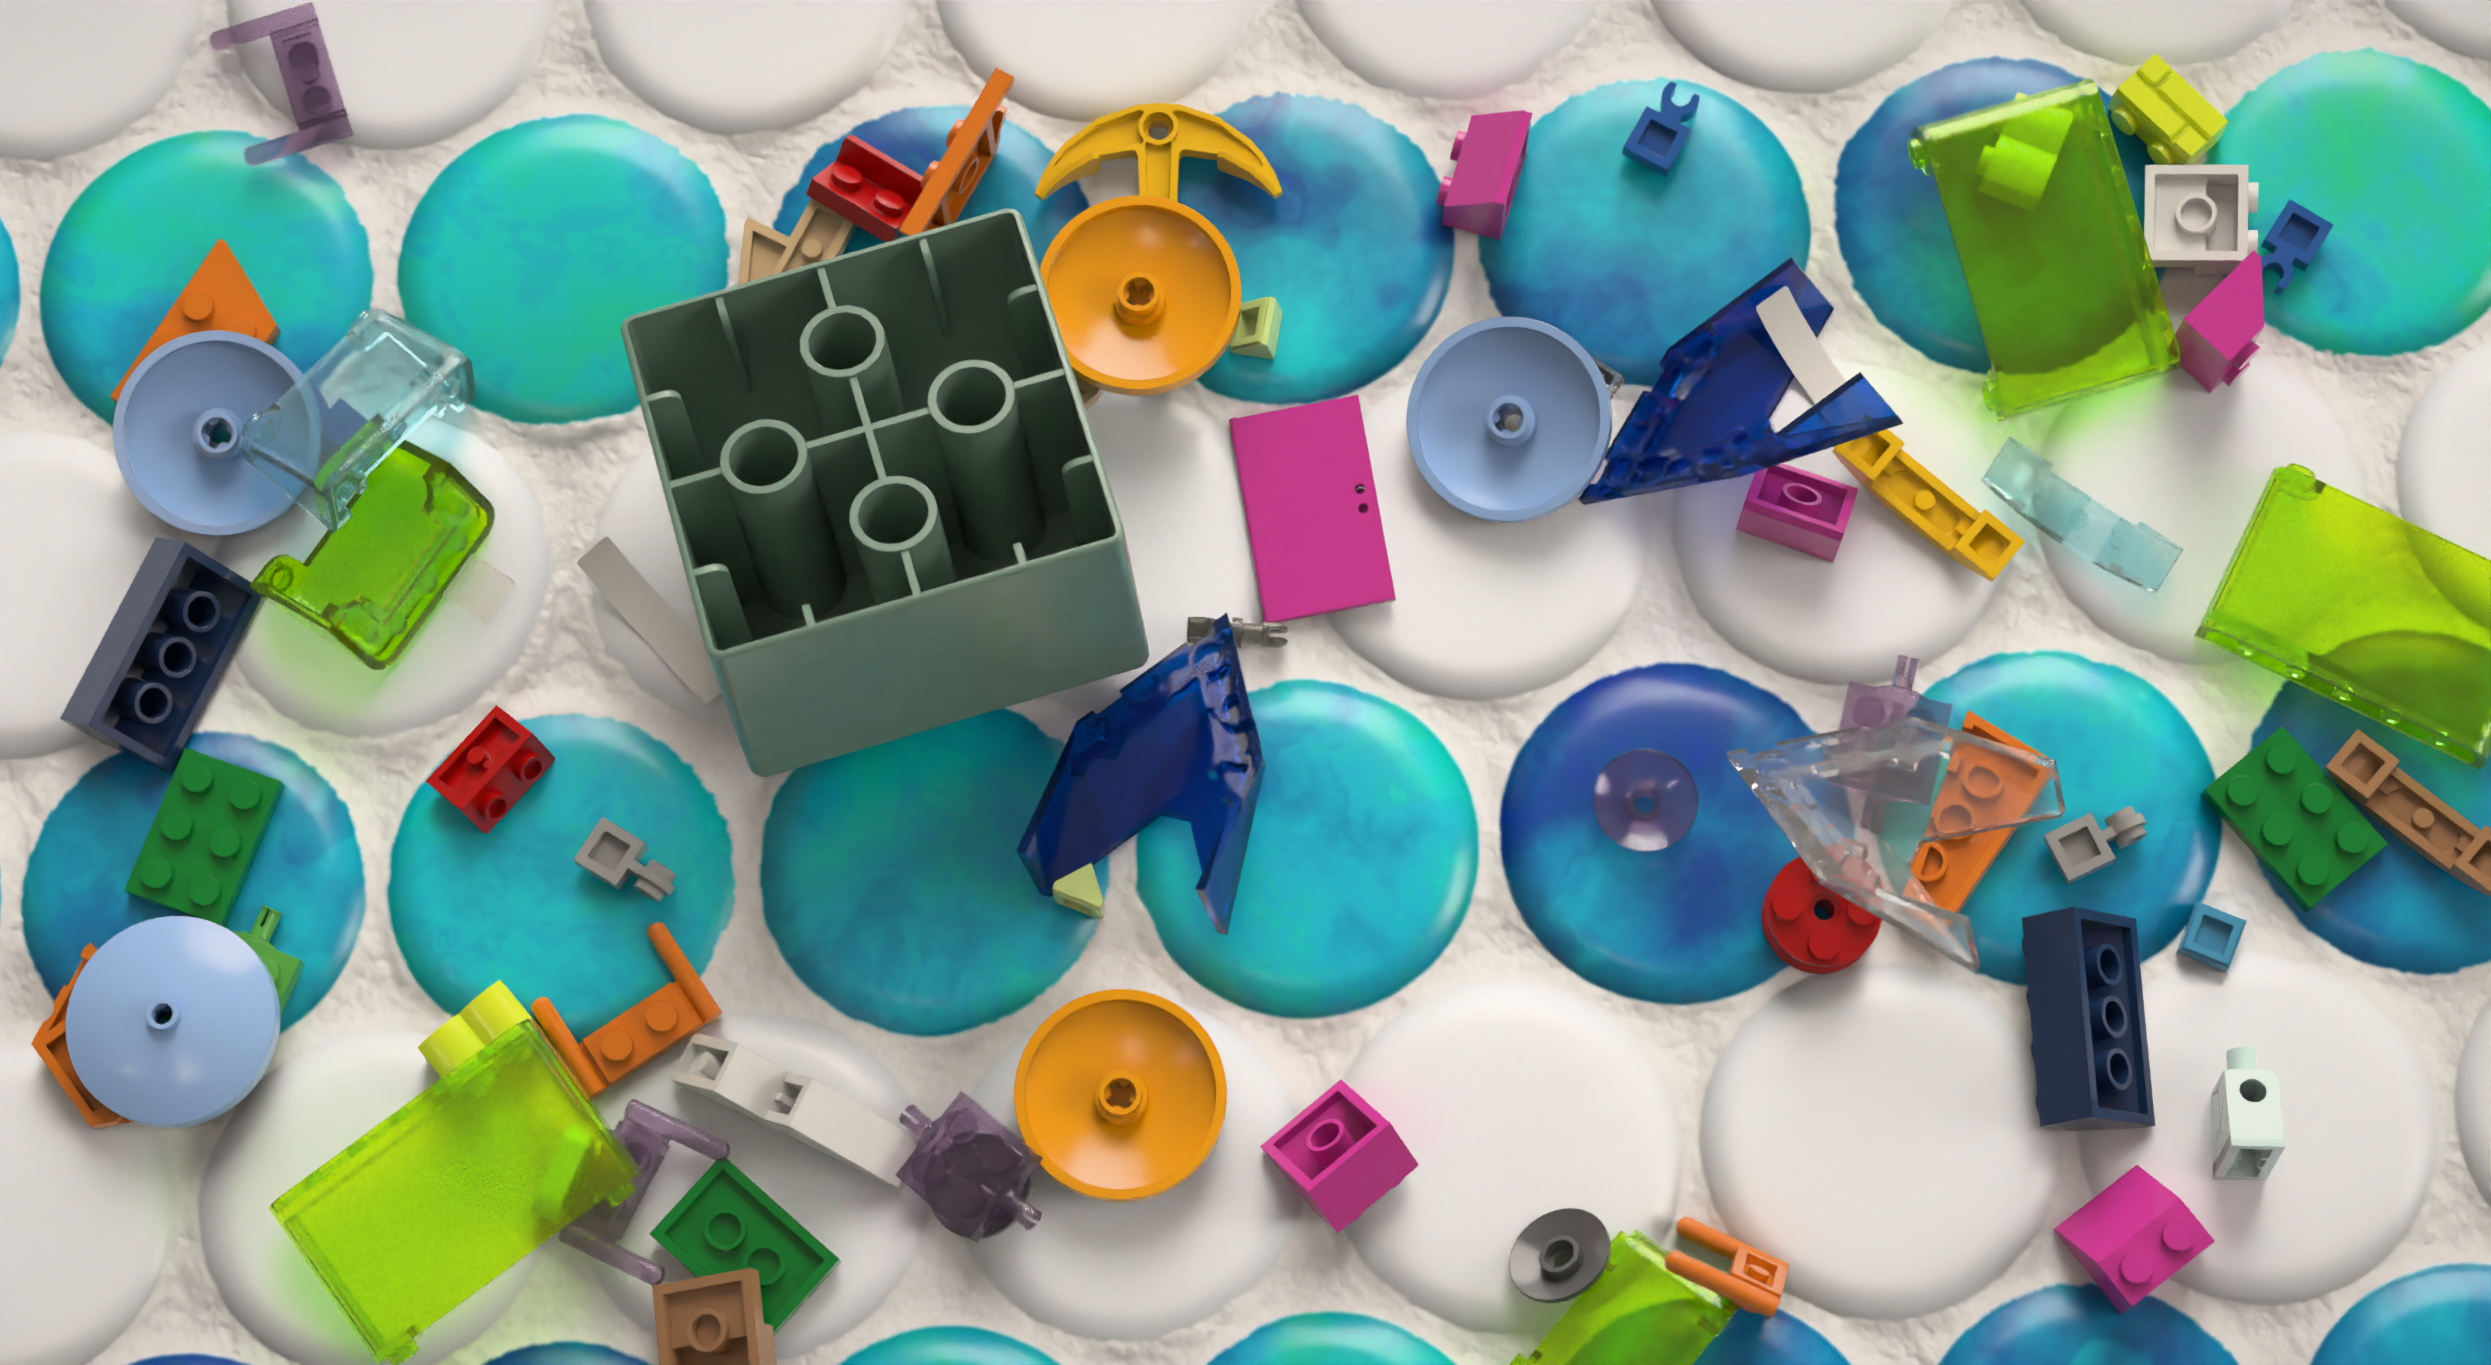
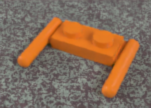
M662 922L651 924L647 929V936L676 981L674 983L670 982L582 1039L583 1042L580 1044L577 1043L549 998L539 997L531 1005L533 1014L589 1100L601 1095L611 1085L612 1087L699 1031L703 1025L716 1020L723 1013L666 925Z
M1689 1217L1681 1218L1676 1226L1677 1235L1731 1260L1728 1274L1679 1251L1668 1253L1664 1262L1665 1268L1669 1272L1730 1299L1736 1306L1748 1312L1760 1313L1772 1319L1781 1300L1789 1264Z

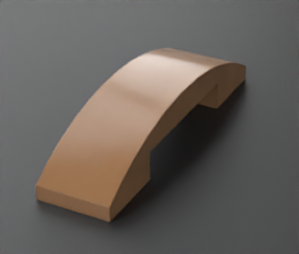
M2357 729L2328 763L2325 771L2360 807L2402 842L2451 876L2491 897V829L2485 825L2480 830L2397 766L2400 762L2398 758Z

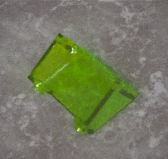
M371 422L351 451L350 469L354 476L362 482V485L304 563L288 554L277 555L264 565L249 587L264 600L353 659L373 670H383L391 666L398 659L489 535L494 524L495 513L490 501L451 463Z
M1636 1229L1630 1236L1621 1230L1611 1241L1609 1262L1597 1282L1578 1297L1528 1359L1519 1353L1509 1365H1693L1708 1348L1714 1337L1718 1336L1740 1307L1732 1303L1730 1299L1669 1272L1665 1268L1664 1262L1670 1252Z

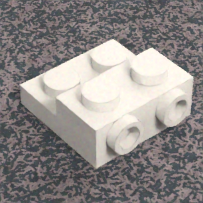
M2145 165L2143 267H2194V274L2229 275L2253 250L2258 254V230H2248V213H2258V183H2248L2249 165Z

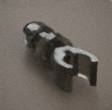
M1188 617L1187 643L1221 644L1228 642L1231 643V648H1241L1242 643L1262 644L1264 648H1281L1287 644L1288 640L1280 637H1270L1269 633H1286L1289 630L1286 625L1279 622L1263 621V624L1243 623V618L1233 617L1232 622H1224L1223 620L1207 617Z

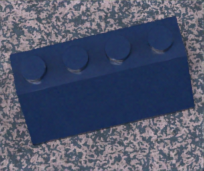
M156 537L60 719L103 744L161 770L171 772L265 590L186 542Z
M2074 906L2022 918V951L2026 961L2028 983L2026 999L2031 1017L2033 1040L2031 1043V1054L2035 1062L2036 1108L2039 1113L2040 1127L2084 1131L2155 1126L2136 919Z

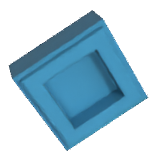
M2197 901L2193 906L2176 953L2226 972L2230 967L2247 921Z

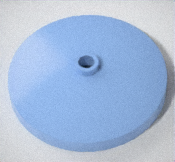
M1497 317L1482 320L1460 329L1445 339L1430 354L1419 370L1411 388L1407 406L1406 427L1409 446L1415 463L1422 476L1438 495L1452 506L1476 518L1500 523H1517L1531 521L1552 514L1565 507L1587 488L1602 466L1607 454L1612 433L1613 414L1611 399L1604 377L1597 364L1577 341L1560 329L1542 321L1524 317ZM1511 415H1519L1521 417L1518 421L1520 428L1516 432L1505 429V421Z
M232 331L195 332L171 340L154 350L135 368L125 383L116 405L113 420V445L116 460L121 474L132 493L141 504L161 520L182 530L202 535L231 536L243 534L268 525L281 517L293 507L308 488L315 475L322 451L323 425L321 412L316 396L303 373L287 356L273 346L249 335ZM226 425L227 431L231 433V438L227 443L221 442L218 444L213 437L214 430L218 426Z
M168 916L147 920L121 931L108 940L95 952L80 972L71 992L66 1012L65 1028L68 1052L72 1065L87 1090L99 1102L118 1115L135 1123L158 1128H179L200 1124L216 1118L237 1105L252 1091L266 1072L275 1052L280 1031L278 993L273 978L260 956L241 938L225 927L211 921L188 916ZM172 1009L171 1019L165 1024H160L162 1016L169 1014Z

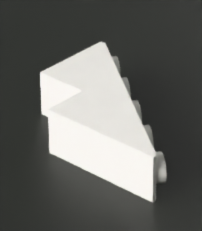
M694 1033L670 1079L683 1087L899 1188L922 1141L816 1079L788 1072L741 1044Z

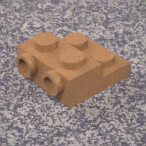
M747 1268L652 1286L659 1365H777L773 1325L764 1324L759 1270Z

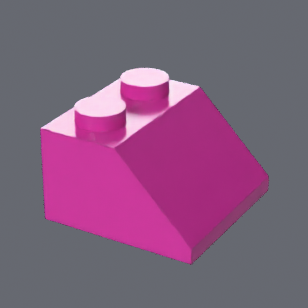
M1519 110L1472 115L1467 132L1457 131L1450 160L1458 162L1453 178L1443 177L1436 205L1444 207L1442 225L1501 240L1528 151L1532 120L1531 112Z
M2253 250L2182 320L2166 350V353L2209 393L2222 381L2231 386L2250 366L2249 361L2260 349L2255 341L2264 328L2261 256Z
M1339 1080L1260 1146L1311 1209L1337 1234L1348 1224L1357 1220L1367 1208L1390 1189L1399 1185L1404 1177L1419 1166L1391 1123L1342 1080Z
M2138 1165L2134 1166L2054 1229V1232L2121 1315L2215 1242L2181 1198Z

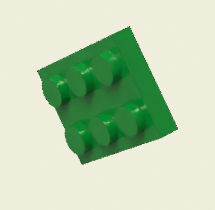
M2283 726L2201 793L2305 913L2388 844Z
M185 747L124 891L128 895L175 912L211 921L226 927L285 785L280 780Z
M723 1155L713 1163L650 1233L660 1245L696 1277L747 1268L759 1270L764 1324L773 1325L774 1336L841 1263L837 1256Z

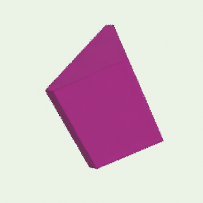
M1761 456L1736 530L1834 562L1858 488Z

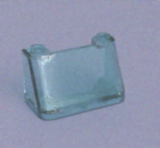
M378 308L372 312L366 310L353 321L349 333L264 413L258 412L245 423L241 431V435L244 437L241 447L244 459L335 533L352 517L351 511L345 507L346 501L355 490L362 494L368 488L366 479L368 474L432 413L440 419L446 413L445 404H448L459 413L476 397L472 361L455 346L383 308Z

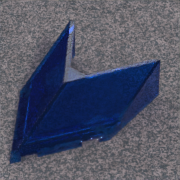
M1791 257L1667 349L1659 363L1664 370L1651 392L1642 391L1607 451L1605 460L1608 463L1596 484L1590 483L1578 500L1583 505L1742 477L1904 423L1867 378L1859 372L1780 431H1776L1770 418L1795 376L1769 336L1756 311V307L1782 287L1788 286L1798 308L1816 338L1834 310L1831 302Z
M1227 612L1210 624L1213 630L1192 646L1185 642L1120 689L1119 692L1122 697L1100 713L1096 714L1091 710L1076 721L1016 851L1041 895L1051 897L1055 881L1091 862L1092 866L1160 816L1188 821L1191 824L1202 871L1195 890L1217 933L1228 934L1266 763Z

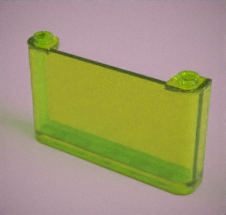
M2086 79L1918 126L1910 133L1912 139L1907 141L1909 157L1915 169L1922 168L1926 176L1934 177L1992 367L1987 373L1988 381L1981 383L1983 399L1987 409L1990 412H1996L1998 422L2168 375L2179 369L2180 353L2103 101L2092 79Z
M2289 463L2286 467L2274 468L2265 483L2194 636L2480 770L2487 763L2491 754V560L2315 479L2316 475L2302 465Z
M525 1019L498 1036L270 1204L268 1209L376 1363L383 1365L390 1362L391 1365H400L420 1350L415 1341L423 1335V1331L591 1208L607 1202L612 1209L625 1201L637 1191L633 1182L644 1175V1173L535 1020Z

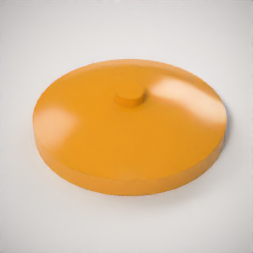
M1131 195L1117 197L1096 204L1078 214L1060 230L1048 247L1041 262L1040 272L1073 373L1083 381L1102 390L1121 395L1148 396L1165 393L1187 385L1208 371L1227 349L1236 331L1241 312L1242 297L1240 274L1234 254L1223 235L1210 221L1197 211L1179 202L1157 196Z
M1111 989L1087 994L1067 1003L1051 1014L1039 1026L1026 1045L1019 1061L1014 1084V1105L1018 1126L1027 1148L1036 1162L1051 1178L1072 1192L1087 1198L1112 1203H1128L1164 1194L1182 1184L1202 1166L1215 1147L1222 1131L1227 1107V1085L1223 1064L1215 1044L1202 1025L1191 1014L1170 1000L1152 993L1131 989Z

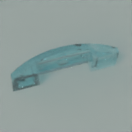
M2009 436L1981 481L2014 511L2060 544L2132 584L2154 593L2157 592L2182 553L2183 548L2141 521L2133 525L2051 472L2052 463Z

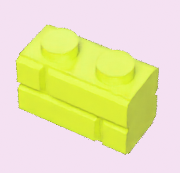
M2157 54L2148 59L2135 74H2132L2117 88L2108 105V109L2112 111L2111 118L2114 124L2125 134L2132 135L2135 133L2148 145L2147 151L2149 156L2157 165H2193L2219 141L2229 123L2223 115Z

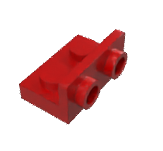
M849 135L843 140L836 161L811 179L806 195L884 242H890L899 239L903 235L899 232V229L923 191V188H921L923 176L854 135Z
M496 705L432 773L426 782L435 792L463 813L481 832L487 834L506 816L508 811L531 786L542 777L544 772L554 763L555 757L532 732Z

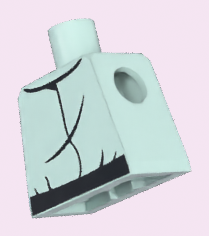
M2252 1047L2231 1048L2226 1052L2227 1070H2223L2211 1094L2213 1179L2267 1180L2285 1149L2278 1073L2273 1070H2260L2259 1052L2257 1049Z

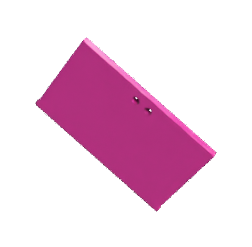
M1348 396L1229 419L1264 624L1272 626L1275 623L1395 601L1396 596L1359 396Z

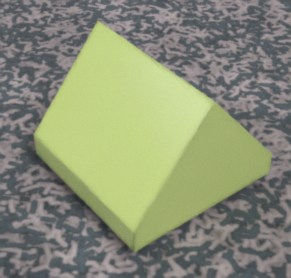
M1268 296L1241 304L1238 325L1230 343V352L1271 360L1275 359L1283 315L1275 298Z
M1092 862L1055 881L1052 891L1056 903L1098 920L1100 918L1103 919L1106 912L1104 900Z

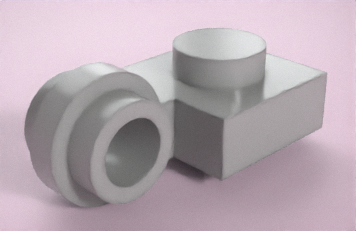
M2132 806L2123 808L2107 817L2104 822L2108 828L2100 830L2092 813H2089L2045 834L2043 841L2066 884L2069 885L2113 864L2116 858L2108 842L2115 841L2118 848L2122 849L2144 838L2147 833L2143 826L2147 822L2143 814H2136Z
M604 817L599 820L573 859L577 866L618 891L621 890L631 874L636 876L637 880L633 887L657 903L661 901L663 896L670 897L675 889L672 883L677 876L667 867L650 859L646 866L639 863L648 850L646 843Z

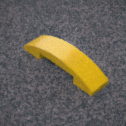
M1865 411L1832 450L1834 455L1873 496L1905 524L1945 554L1992 582L2025 541L1986 509L1982 513L1978 512L1901 448L1905 443Z

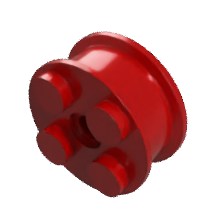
M1834 852L1804 854L1785 865L1766 892L1761 911L1763 932L1771 949L1789 966L1811 974L1838 972L1859 960L1875 940L1882 922V898L1873 877L1855 860ZM1814 908L1824 909L1828 913L1829 919H1819L1814 913Z

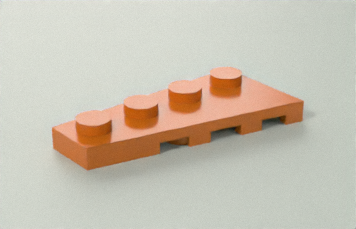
M1968 710L1958 743L1950 758L1941 790L1934 802L1924 837L1919 844L1900 896L1898 909L1939 935L1944 936L2056 772L2057 762Z

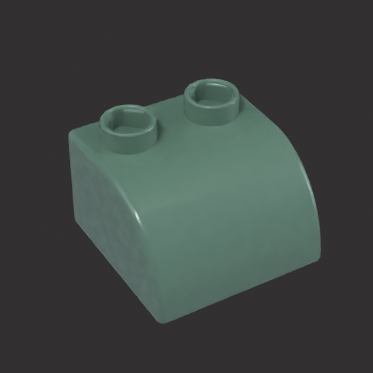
M1011 208L998 210L638 313L623 321L621 335L706 652L747 763L755 775L769 777L1131 671L1142 667L1147 662L1149 646L1125 530L1024 219L1017 210Z

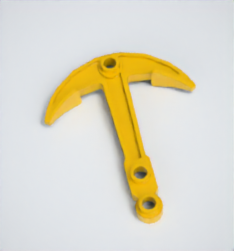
M1166 103L1134 105L1094 120L1067 140L1052 157L1035 191V197L1044 201L1067 184L1099 172L1101 170L1100 162L1135 157L1138 160L1139 195L1157 196L1178 202L1179 162L1182 157L1216 160L1218 170L1249 181L1274 199L1283 194L1273 168L1252 140L1218 116L1180 104ZM1158 127L1164 128L1168 132V135L1161 140L1153 139L1149 134L1154 128Z

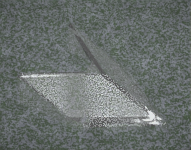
M1913 716L1892 720V727L1861 732L1860 726L1780 741L1777 742V749L1747 754L1746 748L1726 752L1728 760L1821 885L1975 974L1980 963L1970 918L1939 908L1910 870L1912 862L1923 843L2061 818L2065 811L2056 760Z

